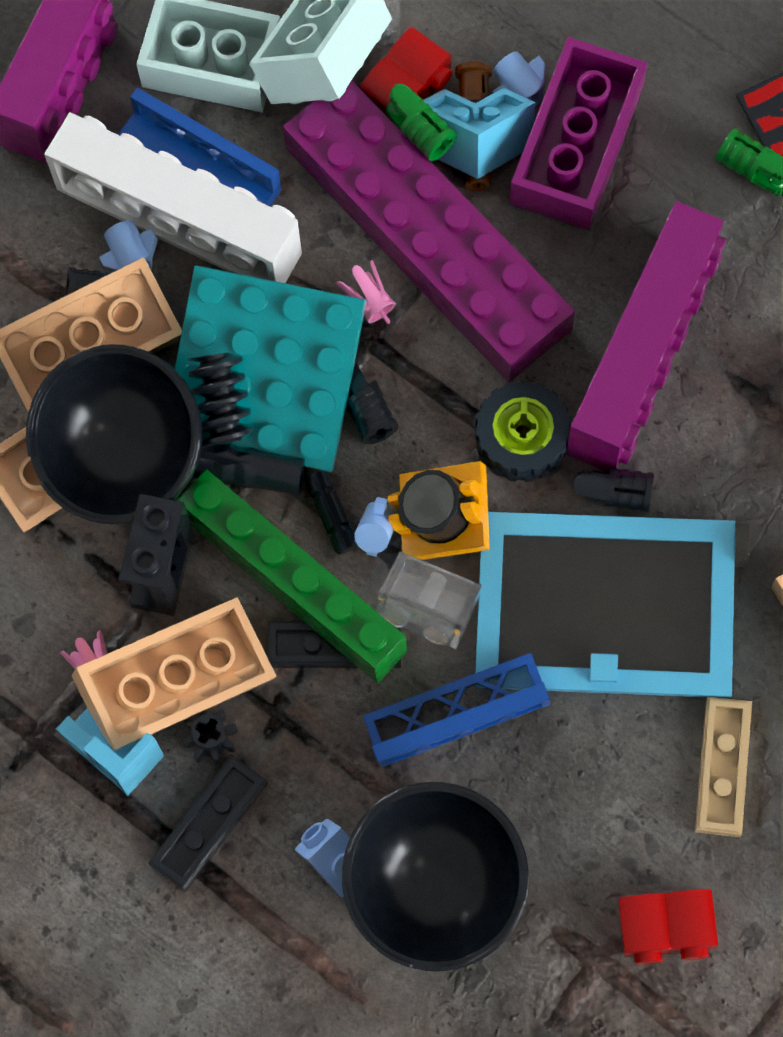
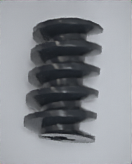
M221 353L187 358L186 360L200 363L199 367L189 372V377L202 380L203 384L191 390L193 395L205 398V401L199 404L198 408L200 414L208 416V419L202 422V431L210 432V437L202 441V446L242 441V437L253 431L252 425L239 422L240 419L251 414L249 407L237 405L238 401L248 396V391L234 387L235 384L245 379V373L231 369V367L243 361L242 355Z

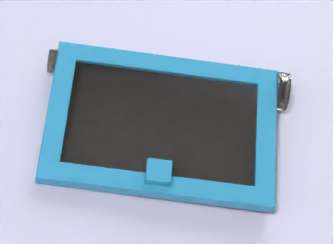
M488 512L490 550L481 551L475 673L532 653L546 691L684 697H732L734 567L748 566L749 523L729 520ZM527 666L509 672L501 689L523 690L533 686ZM500 676L486 682L496 686ZM475 685V688H484L482 686Z

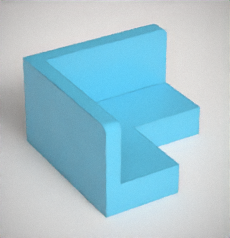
M502 88L477 103L471 102L446 89L423 100L457 133V139L453 146L438 160L477 179L522 154L535 122V102L506 88Z
M88 708L76 721L67 716L56 728L60 736L127 796L164 757L156 739L149 733H146L141 740L113 751Z

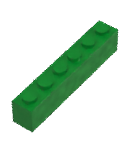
M206 470L179 497L177 501L184 502L191 525L195 530L300 619L309 624L314 631L377 684L407 653L406 637L403 633L211 472Z

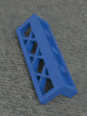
M138 87L130 96L134 113L118 133L119 136L122 133H126L137 138L145 148L155 153H159V151L168 152L175 156L181 162V165L194 171L197 169L206 170L213 174L219 180V183L229 188H244L251 192L257 198V201L265 205L271 206L281 192L277 168Z
M532 653L365 714L363 718L373 743L372 748L376 759L381 767H385L551 704ZM527 666L533 686L515 693L501 689L509 672ZM500 676L496 686L486 682ZM479 685L493 691L488 703L472 709L459 705L466 688ZM458 692L454 702L444 698L447 695ZM498 694L504 696V697H501V698L497 699ZM436 700L451 707L445 719L429 725L417 721L426 703ZM415 708L412 717L402 714L404 711ZM456 710H458V711L461 712V713H458V714L454 715L455 712H456ZM391 716L408 722L404 734L383 742L375 723Z

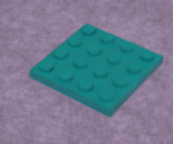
M195 265L175 370L192 390L203 384L202 380L189 377V372L199 367L200 363L186 360L187 358L221 353L242 355L243 361L231 367V369L245 373V379L235 384L234 387L248 391V396L238 401L237 405L249 407L251 414L240 419L239 422L252 425L253 431L242 437V441L226 444H232L240 448L252 447L263 452L305 458V467L332 472L334 470L367 300ZM194 395L198 405L205 401L204 397ZM200 414L202 422L208 419L207 415ZM202 431L203 440L210 437V432Z

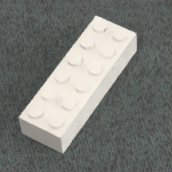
M69 112L44 154L58 191L121 221L131 220L142 231L151 228L157 238L225 271L286 283L302 255L298 220L286 208L279 205H272V207L257 201V198L244 188H229L219 183V180L206 170H191L181 165V162L168 152L159 151V153H155L145 148L142 142L132 135L122 133L119 136L107 130L106 126L94 117L84 116V118H81Z

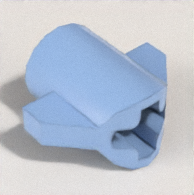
M516 51L508 54L498 62L493 70V74L501 82V85L492 92L495 93L502 88H506L534 101L535 106H538L543 99L546 64L541 57L537 56L530 63H527L522 55Z
M127 220L113 225L105 232L104 238L111 251L99 258L106 269L117 271L144 257L151 270L152 258L158 242L151 228L140 234L135 223Z
M377 497L375 502L369 503L356 529L355 541L358 547L366 552V555L377 557L379 552L387 548L394 532L388 520V515L397 514V510L388 503V499Z

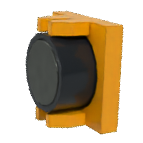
M477 461L399 474L400 492L388 496V502L397 510V514L388 515V520L394 531L401 535L402 559L412 562L490 550L487 473L484 463Z

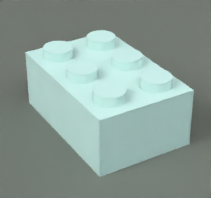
M155 0L136 64L142 87L263 113L267 96L249 63L280 21V16L207 0Z
M294 0L249 65L271 104H298L304 101H333L339 99L345 93L347 86L357 71L363 66L365 59L375 44L381 39V35L391 22L392 17L383 0Z

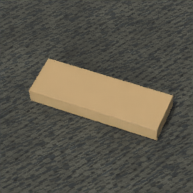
M708 696L706 698L695 823L696 833L741 837L752 701Z

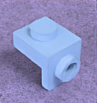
M325 819L322 823L313 824L304 832L301 837V843L295 848V851L316 870L336 894L343 898L342 866L350 837L337 824L329 819Z

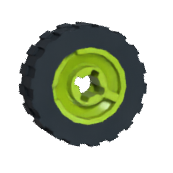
M521 380V383H513L512 381L506 383L500 389H494L490 396L483 400L480 405V412H477L475 419L476 449L478 454L482 456V462L486 467L489 466L493 469L494 474L499 477L501 475L507 477L509 481L525 480V482H532L535 478L540 477L542 479L548 476L551 470H556L560 466L561 459L565 458L567 453L571 417L568 416V408L564 402L559 400L557 393L553 390L549 391L543 384H532L529 381ZM523 425L530 429V432L526 434V438H520V433L516 431L518 426Z

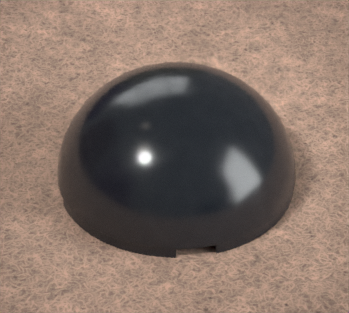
M110 344L91 347L59 363L46 376L36 391L30 405L26 423L28 457H31L34 470L41 482L40 485L46 493L68 512L80 518L102 524L133 522L140 494L175 500L185 489L196 470L203 441L200 411L186 381L170 364L158 356L143 349L127 345Z
M425 782L409 785L386 795L375 803L364 814L353 830L345 850L342 866V888L345 903L355 926L371 946L390 960L409 968L424 971H449L463 968L480 961L494 952L508 938L517 925L526 903L529 887V869L526 852L515 826L507 815L492 801L478 792L445 782Z

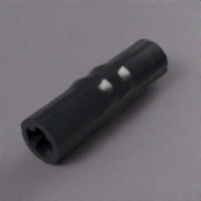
M232 444L202 446L198 465L192 477L199 478L208 470L225 485L235 484L243 488H260L300 495L305 475V458L263 452L252 447L240 448Z

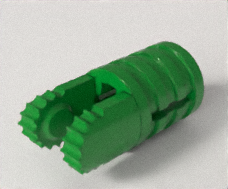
M395 84L391 88L389 95L390 103L387 104L386 115L416 145L417 149L425 154L429 161L439 159L453 146L457 139V133L412 89L404 84Z
M734 128L720 147L715 161L724 164L726 168L734 170L738 175L744 176L748 181L777 196H783V156Z

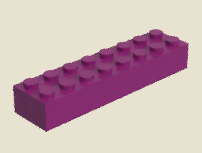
M352 80L347 86L345 93L339 99L333 101L316 100L282 126L285 148L508 383L573 330L575 310Z

